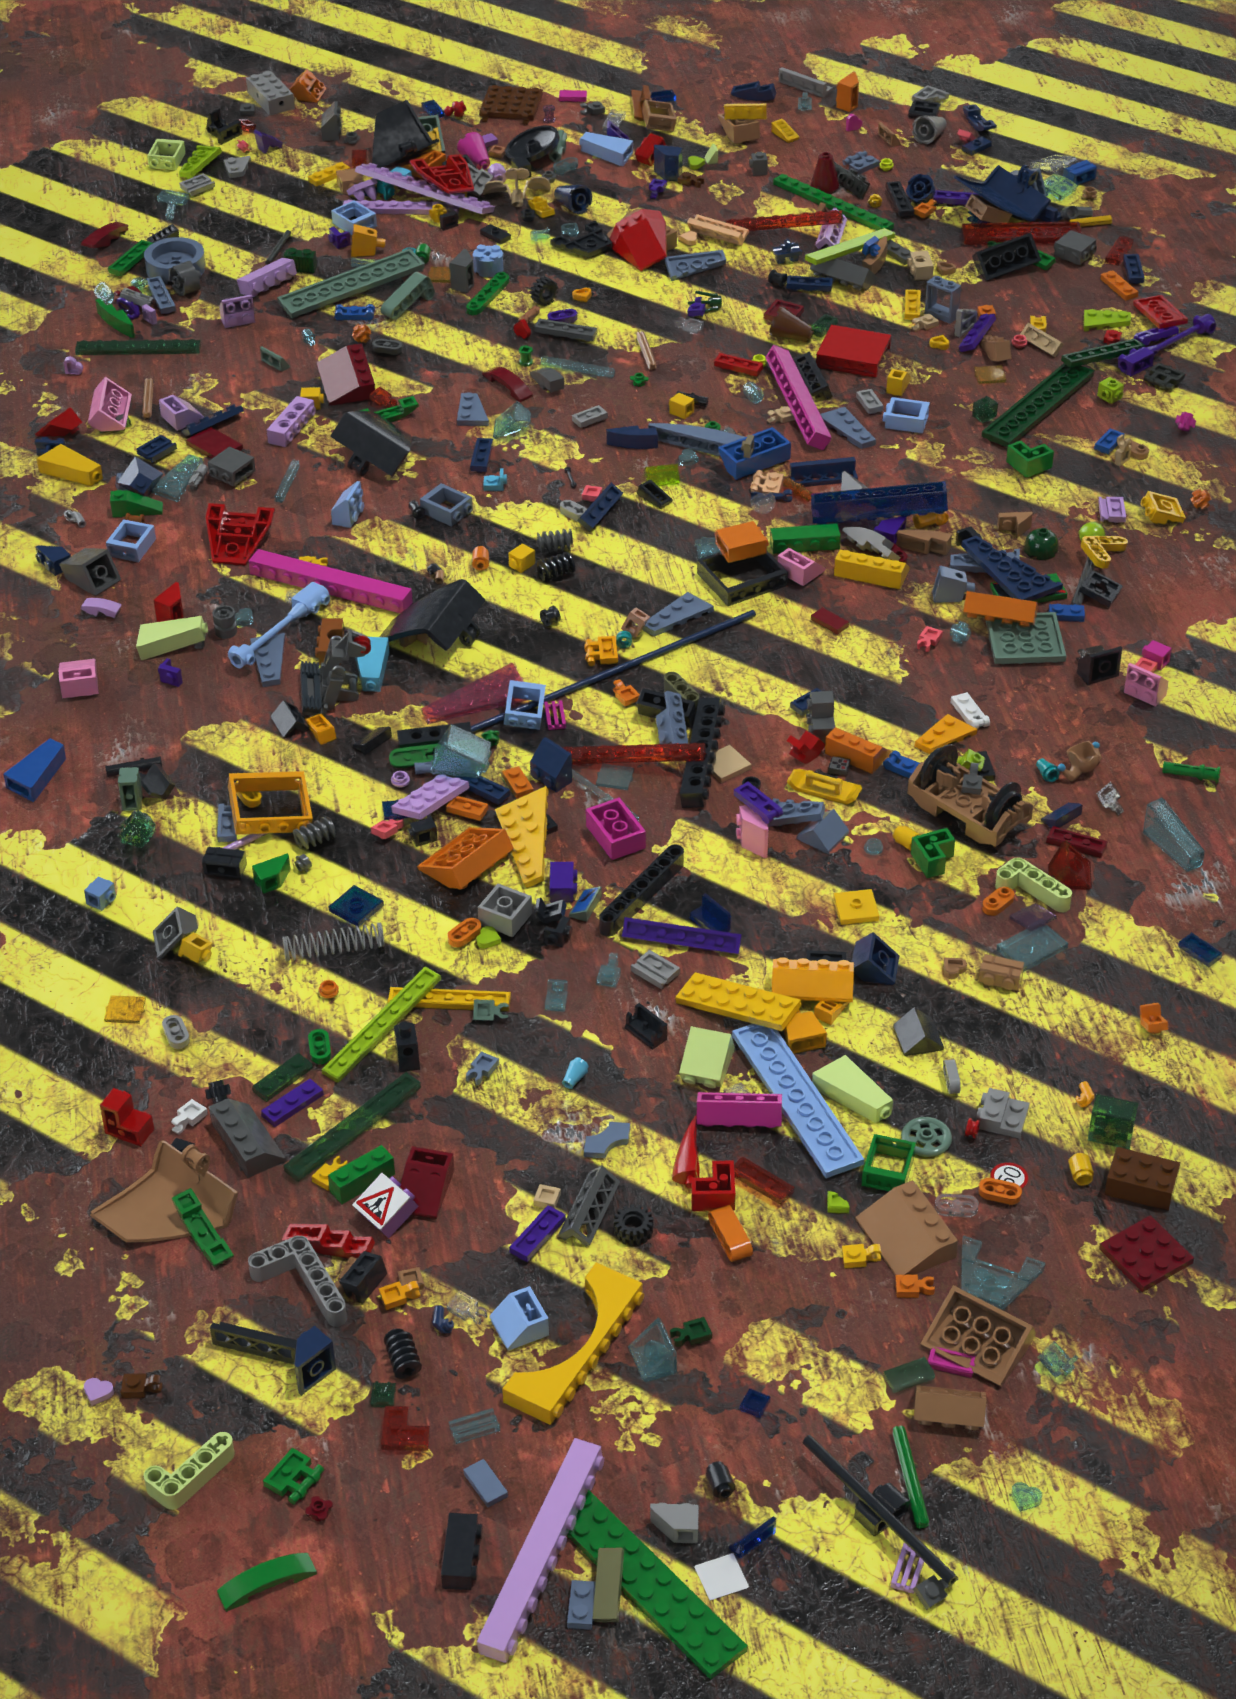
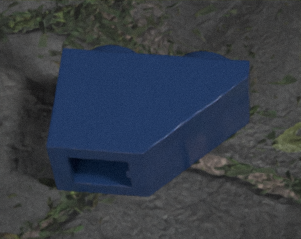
M35 546L37 553L35 557L39 563L45 566L47 571H50L55 576L63 573L59 564L71 557L69 552L61 546Z

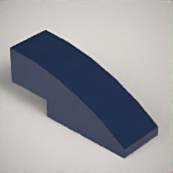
M759 81L733 86L731 91L732 96L753 101L774 100L777 94L774 83L761 86Z
M638 426L606 429V443L611 446L632 449L658 448V433L655 427L639 429Z

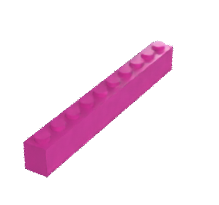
M773 345L765 358L807 445L824 450L832 437L790 352Z
M260 549L249 559L250 574L301 588H305L311 582H315L324 586L328 590L329 595L397 613L403 612L413 603L411 588Z

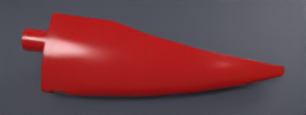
M694 1116L682 1138L672 1172V1180L685 1185L688 1189H691V1178H699L700 1176L696 1146L697 1116Z

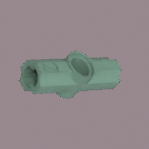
M558 130L560 140L557 146L549 153V159L553 162H558L566 151L567 133L563 130Z

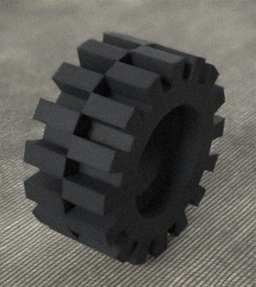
M541 276L540 279L537 278V282L533 283L534 287L531 286L530 297L541 306L550 305V302H554L553 298L557 297L555 294H558V284L546 276Z
M630 1204V1208L626 1205L623 1206V1211L619 1209L617 1211L618 1214L615 1213L614 1234L619 1241L622 1240L623 1244L626 1245L629 1242V1246H633V1243H637V1246H639L641 1241L646 1243L647 1238L651 1239L653 1234V1217L646 1207L642 1210L641 1205L634 1208V1204ZM636 1222L641 1224V1226L630 1228L626 1224Z

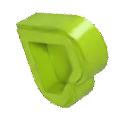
M690 156L688 158L689 167L692 170H697L706 164V159Z
M491 926L483 927L476 938L477 946L483 949L501 944L500 936Z

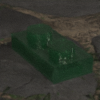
M824 314L811 325L812 331H814L813 335L822 338L827 334L831 325L838 324V318Z

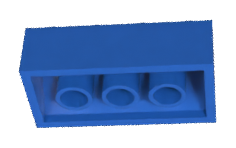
M771 427L752 434L754 435V450L750 458H744V451L741 450L742 442L747 437L720 446L718 451L727 472L735 479H739L755 473L757 470H763L791 459V442L775 428Z

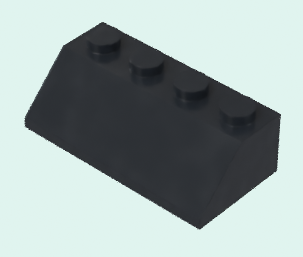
M1031 232L980 250L972 256L977 271L986 281L1041 261Z

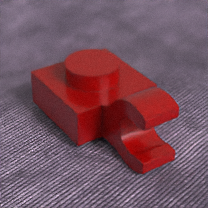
M1107 330L1103 343L1109 345L1120 342L1122 332Z

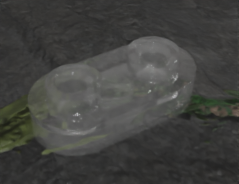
M940 1194L935 1199V1210L942 1216L973 1217L978 1212L979 1202L971 1195Z

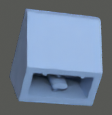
M357 481L341 494L331 510L332 525L351 528L354 522L357 521L359 514L364 510L361 482Z
M530 1286L510 1293L490 1314V1320L507 1351L549 1335L548 1317Z

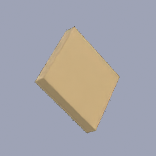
M728 745L715 751L716 763H712L714 766L713 776L720 783L751 769V763L732 746Z

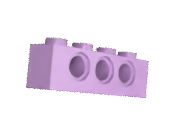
M296 396L267 429L268 443L286 447L303 426L307 424L310 418L315 415L314 400Z

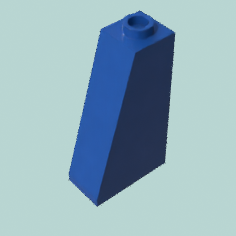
M51 738L3 774L6 788L34 802L66 760L64 745Z

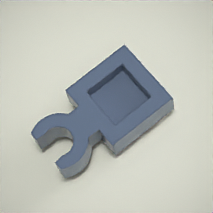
M481 1051L470 1064L471 1070L466 1073V1081L469 1082L471 1078H475V1085H480L482 1076L489 1077L499 1065V1059Z

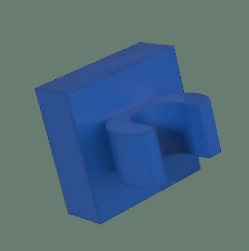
M874 236L866 241L862 253L865 256L869 253L873 257L879 254L877 251L881 249L878 245L879 239Z

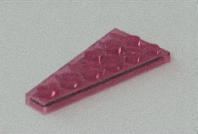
M512 662L421 708L422 715L428 725L506 706L510 680L521 682L523 680ZM512 698L511 704L527 700Z

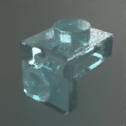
M548 979L545 1010L565 1012L568 998V981Z
M1055 1341L1050 1343L1037 1356L1055 1378L1062 1373L1065 1376L1068 1375L1075 1368L1073 1363L1078 1359L1077 1355L1070 1358Z

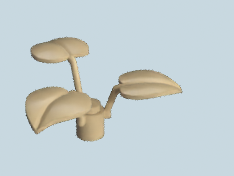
M509 168L505 171V177L507 179H515L516 189L511 193L508 184H504L502 181H489L484 186L483 195L508 191L512 200V206L520 207L523 205L527 188L550 191L551 185L545 177H532L530 180H527L522 193L518 189V179L529 177V171L524 168Z

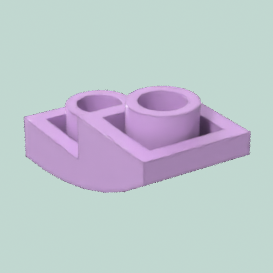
M86 598L80 609L94 616L102 612L106 616L115 618L122 604L107 599Z

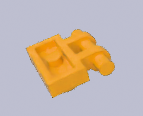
M615 636L598 637V641L586 639L584 649L587 652L585 658L589 666H594L596 660H600V664L618 663Z

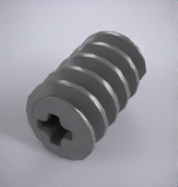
M571 528L568 530V533L563 529L561 534L559 530H556L555 535L552 531H549L548 536L545 531L542 532L541 536L537 532L538 548L542 553H544L545 548L550 553L552 547L555 552H557L558 547L564 551L565 546H567L568 550H571L573 545Z
M328 816L327 818L322 817L320 821L315 820L313 824L308 823L306 827L301 826L300 829L293 830L295 842L300 849L304 846L306 850H309V843L316 847V840L319 844H322L323 837L326 841H329V835L336 838L334 824Z

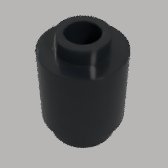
M723 1462L711 1463L706 1469V1478L711 1491L717 1498H727L735 1490V1484L730 1471Z

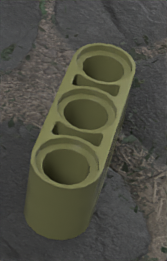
M667 672L664 675V693L666 691L679 693L681 698L694 701L695 710L697 711L698 692L677 672Z

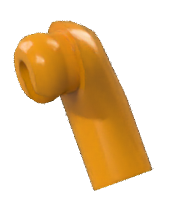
M1084 1081L1079 1084L1082 1092L1080 1093L1081 1096H1076L1077 1105L1080 1107L1089 1106L1095 1098L1089 1083Z

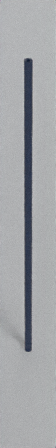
M754 610L748 611L544 696V702L557 699L756 616ZM539 701L528 702L511 709V711H528L537 707ZM505 712L472 725V733L504 721Z

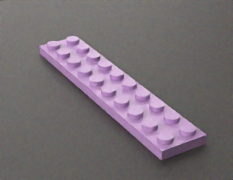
M368 163V165L362 164V166H356L355 168L356 173L479 214L491 213L495 209V206L490 205L488 201L480 202L477 201L478 198L471 196L468 198L463 193L447 194L432 184H427L424 180L417 181L412 176L406 175L405 177L402 176V173L390 172L385 167L377 168V165L373 163Z

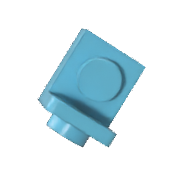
M500 468V476H484V491H504V484H507V474H504V468Z

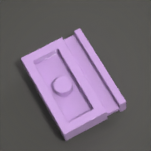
M1099 497L1098 505L1101 522H1104V520L1114 523L1126 522L1123 497H1106V499Z

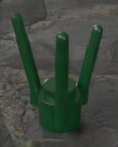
M695 291L696 294L711 297L706 301H702V304H708V307H711L706 309L704 313L717 311L718 308L722 307V298L718 296V293ZM695 301L688 302L689 305L695 303Z

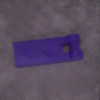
M1172 326L1162 329L1156 327L1136 333L1134 339H1137L1144 345H1148L1150 341H1159L1160 338H1170L1178 334L1179 327Z
M746 782L734 789V796L761 816L766 824L772 822L773 818H779L783 815L782 808L751 783Z

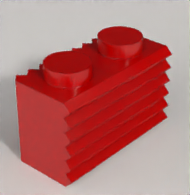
M652 133L645 137L641 146L635 150L637 161L652 166L654 164V145L666 146L664 138Z

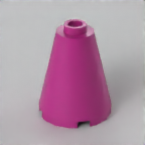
M477 132L467 133L464 139L461 138L457 144L459 154L461 156L467 154L478 170H481V168L486 170L490 165V160L483 137Z

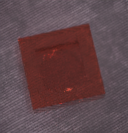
M239 120L241 121L242 131L249 132L256 129V124L250 120Z

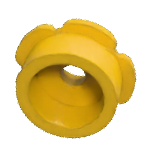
M873 194L870 196L868 204L874 208L880 207L882 205V198L878 194Z

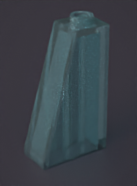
M1163 798L1147 804L1143 833L1187 872L1203 865L1205 850Z

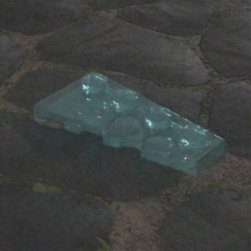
M189 454L159 480L151 493L179 502L180 495L185 493L192 473L197 470L200 464H203V459Z

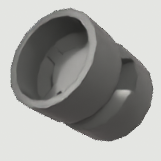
M227 605L216 607L212 612L215 635L223 639L234 637L238 632L235 621V609Z

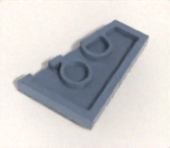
M461 393L457 425L489 426V420L477 393Z
M773 798V801L782 808L783 815L779 818H773V821L768 823V827L822 820L826 809L824 802L803 801L801 803H794V800L788 799L786 802H780L779 799Z

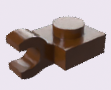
M146 1373L124 1374L120 1392L122 1398H145L146 1392H162L163 1383H160L161 1375H151L148 1378Z

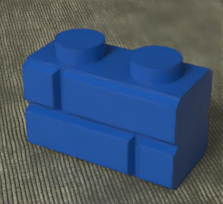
M1088 160L1065 167L1063 169V181L1074 187L1096 178L1097 167Z

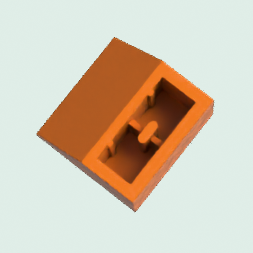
M306 69L297 77L289 90L298 101L317 103L327 88L312 72Z
M852 72L837 82L836 108L851 112L858 107L859 80L856 73Z

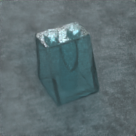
M451 724L434 750L430 772L479 778L489 768L490 763L488 759L492 753L490 750L491 742Z

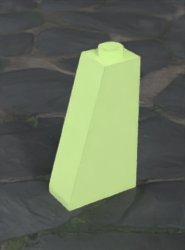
M202 616L141 624L136 644L140 659L146 660L204 641L205 635L208 633V626L206 622L204 623Z
M846 1055L813 1072L812 1082L820 1093L870 1121L877 1123L892 1114L893 1099Z

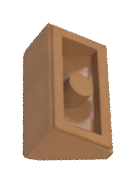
M879 122L878 135L892 147L901 145L897 136L882 122Z

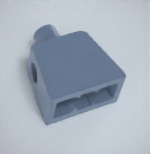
M939 566L932 589L934 602H961L964 593L975 591V583L967 582L965 572Z

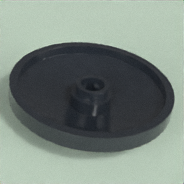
M549 125L530 128L514 137L508 143L505 149L506 156L510 162L512 159L525 157L529 162L542 158L557 146L560 140L559 133L555 127Z

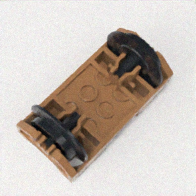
M951 744L934 750L924 762L918 764L908 780L907 794L912 796L922 809L935 817L945 810L966 823L965 835L980 844H991L996 847L1003 841L1011 829L1019 823L1026 824L1032 819L1033 804L1022 801L1021 786L1016 782H1010L1000 789L983 779L981 795L962 793L964 774L970 775V770L957 763L958 751Z

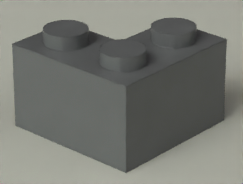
M810 692V699H807V710H809V713L806 714V723L810 724L808 725V732L825 743L826 736L835 728L833 692Z

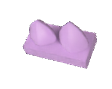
M373 178L355 184L346 191L349 196L354 195L359 201L364 200L365 191L372 200L376 201L375 185L378 182Z

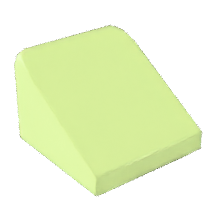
M715 144L711 145L705 155L707 164L718 163V149Z

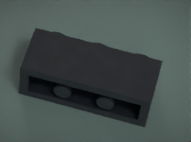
M643 688L637 701L638 714L656 718L658 714L666 709L664 693ZM681 698L685 725L690 727L696 713L694 701Z
M449 1513L441 1571L442 1589L471 1590L472 1581H477L478 1566L474 1565L475 1560L480 1558V1545H477V1539H482L483 1524L478 1523V1514Z

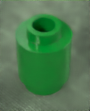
M420 244L417 246L415 254L424 264L428 263L431 249L427 244Z

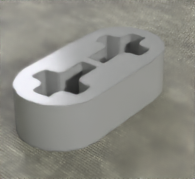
M564 500L560 503V512L575 521L587 510L584 506L571 500Z
M954 1059L944 1060L943 1073L948 1093H960V1078Z

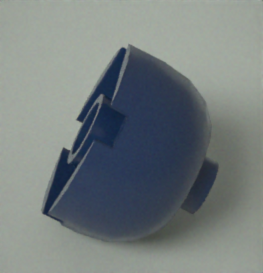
M927 174L913 176L908 181L906 188L908 197L917 204L927 203L930 199H933L936 192L935 183Z

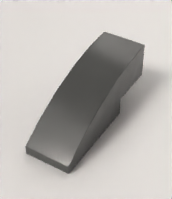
M546 367L530 372V375L543 390L547 389L549 392L564 389V377L556 370Z

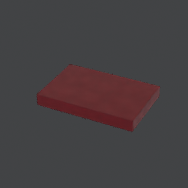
M207 427L186 440L187 446L211 459L229 446L239 451L243 449V444L212 427Z

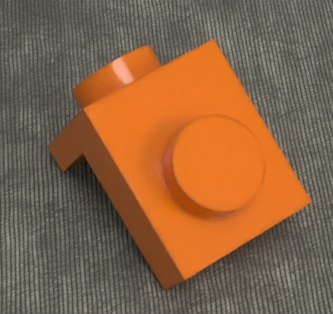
M1159 1003L1140 1006V1024L1149 1033L1157 1034L1161 1033L1162 1030H1168V1021L1161 1016V1005Z

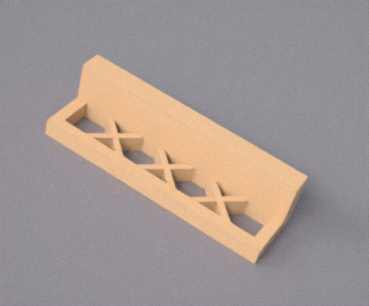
M696 215L695 219L689 218L687 221L690 231L742 246L749 233V229L701 215Z

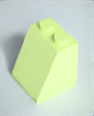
M691 1026L679 1071L681 1079L689 1084L702 1083L709 1088L722 1087L735 1049L732 1035Z

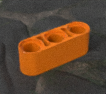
M730 1205L708 1212L710 1225L731 1262L753 1255L751 1242Z

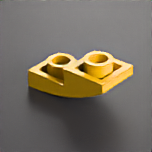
M535 196L533 199L528 200L531 209L541 218L555 215L554 208L550 207L547 204V200L541 196Z

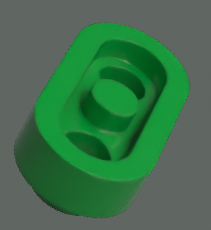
M323 1029L311 1031L308 1035L311 1060L316 1064H325L331 1059L328 1032Z

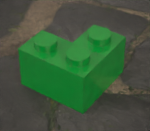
M1018 441L1008 445L1006 462L1027 478L1051 469L1053 467L1054 451L1045 444L1030 448L1024 442Z
M948 828L912 837L911 855L926 878L945 874L946 859L954 857L955 839Z

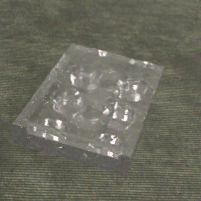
M1053 155L1031 162L1030 166L1031 169L1040 168L1043 171L1055 172L1060 167H1071V164L1076 163V158L1074 156Z

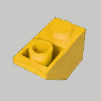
M892 369L887 377L886 393L902 396L911 380L909 373Z

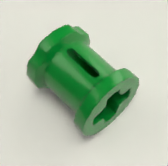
M521 346L519 348V364L521 366L533 364V359L531 358L532 347Z

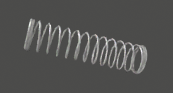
M381 922L377 923L378 936L373 923L370 926V936L367 926L364 924L363 940L358 926L355 927V940L350 927L347 929V940L344 930L340 928V944L335 929L332 930V944L327 930L324 932V944L318 931L316 934L317 949L311 932L309 933V949L304 934L301 935V949L296 935L293 937V949L289 937L285 936L283 937L285 959L290 961L289 942L293 960H296L295 939L300 957L303 959V938L309 958H311V938L316 956L318 957V934L325 956L327 955L326 934L333 955L334 934L339 952L342 953L341 932L344 936L347 952H350L349 930L355 951H357V930L362 948L365 950V929L370 948L372 949V926L378 947H384Z

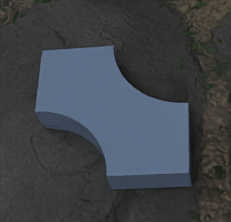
M609 1122L608 1127L600 1134L586 1136L584 1157L606 1158L607 1153L612 1148L619 1145H627L629 1143L630 1123Z

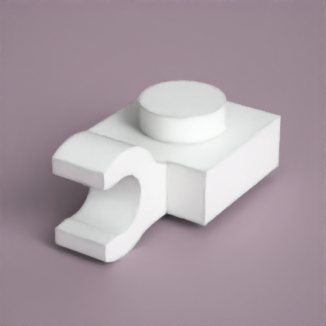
M191 1099L177 1110L178 1116L171 1121L175 1125L172 1131L176 1134H181L188 1123L192 1126L207 1115V1108Z

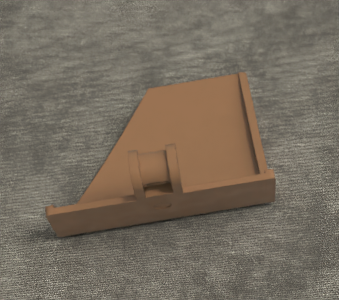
M163 1140L157 1146L151 1170L125 1190L92 1210L90 1216L125 1242L176 1239L191 1235L177 1212L172 1197L191 1188L202 1204V1210L215 1230L226 1228L230 1224L238 1192L208 1171L210 1156L208 1154L199 1152L198 1148L193 1144L187 1146L183 1152H180Z

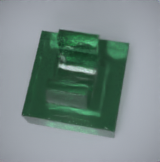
M375 1381L372 1385L371 1407L394 1408L396 1383H379Z

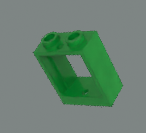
M874 1134L862 1172V1186L890 1191L897 1186L907 1183L915 1157L916 1143ZM880 1153L907 1159L903 1173L873 1167L876 1154Z

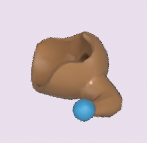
M1086 741L1072 746L1066 751L1071 764L1070 770H1067L1062 763L1057 766V769L1071 782L1075 781L1082 773L1094 770L1102 759L1099 751L1100 744L1098 742L1091 743Z

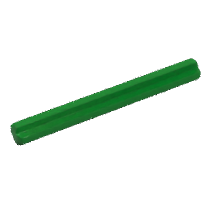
M895 1426L892 1433L915 1524L919 1529L929 1526V1519L907 1433L904 1426Z

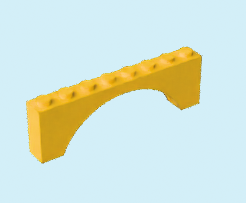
M596 1262L585 1276V1292L591 1298L597 1311V1322L589 1340L575 1355L554 1367L535 1372H514L502 1388L503 1403L551 1425L555 1418L561 1416L565 1404L574 1398L578 1386L584 1384L591 1368L594 1369L597 1366L601 1354L607 1352L611 1340L619 1335L624 1322L630 1320L636 1305L639 1306L644 1298L642 1282Z

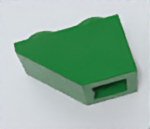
M288 853L252 866L254 881L263 894L280 888L291 870Z

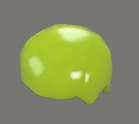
M1097 522L1084 524L1078 533L1081 541L1084 536H1106L1104 528Z

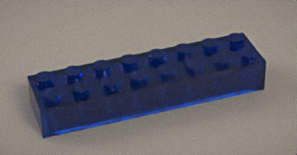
M946 481L811 494L813 524L822 525L827 522L838 524L847 520L857 522L860 519L876 520L879 517L890 519L900 515L901 517H909L911 514L922 516L932 512L942 514L948 511Z

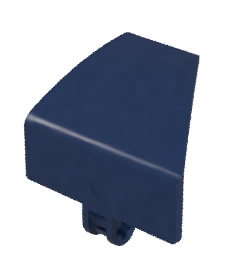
M1000 165L990 173L984 182L971 181L957 175L954 176L956 180L990 203L1027 220L1036 221L1051 202L1049 198L1031 187L1038 177V172L1032 171L1028 165H1023L1020 168L1018 178Z

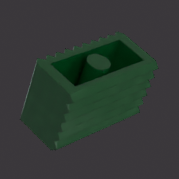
M296 248L286 249L284 258L294 260L297 272L309 274L315 272L317 268L316 251H311L310 249L297 250Z

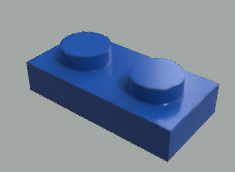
M1110 428L1095 443L1094 449L1109 454L1118 445L1117 437L1123 435L1124 439L1125 433Z
M1049 604L1048 612H1056L1058 621L1084 622V605Z

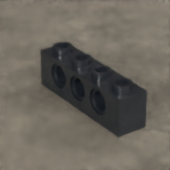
M470 722L397 730L399 748L473 740ZM434 749L431 754H426V755H435V754H442V753H440V752L438 753V752Z

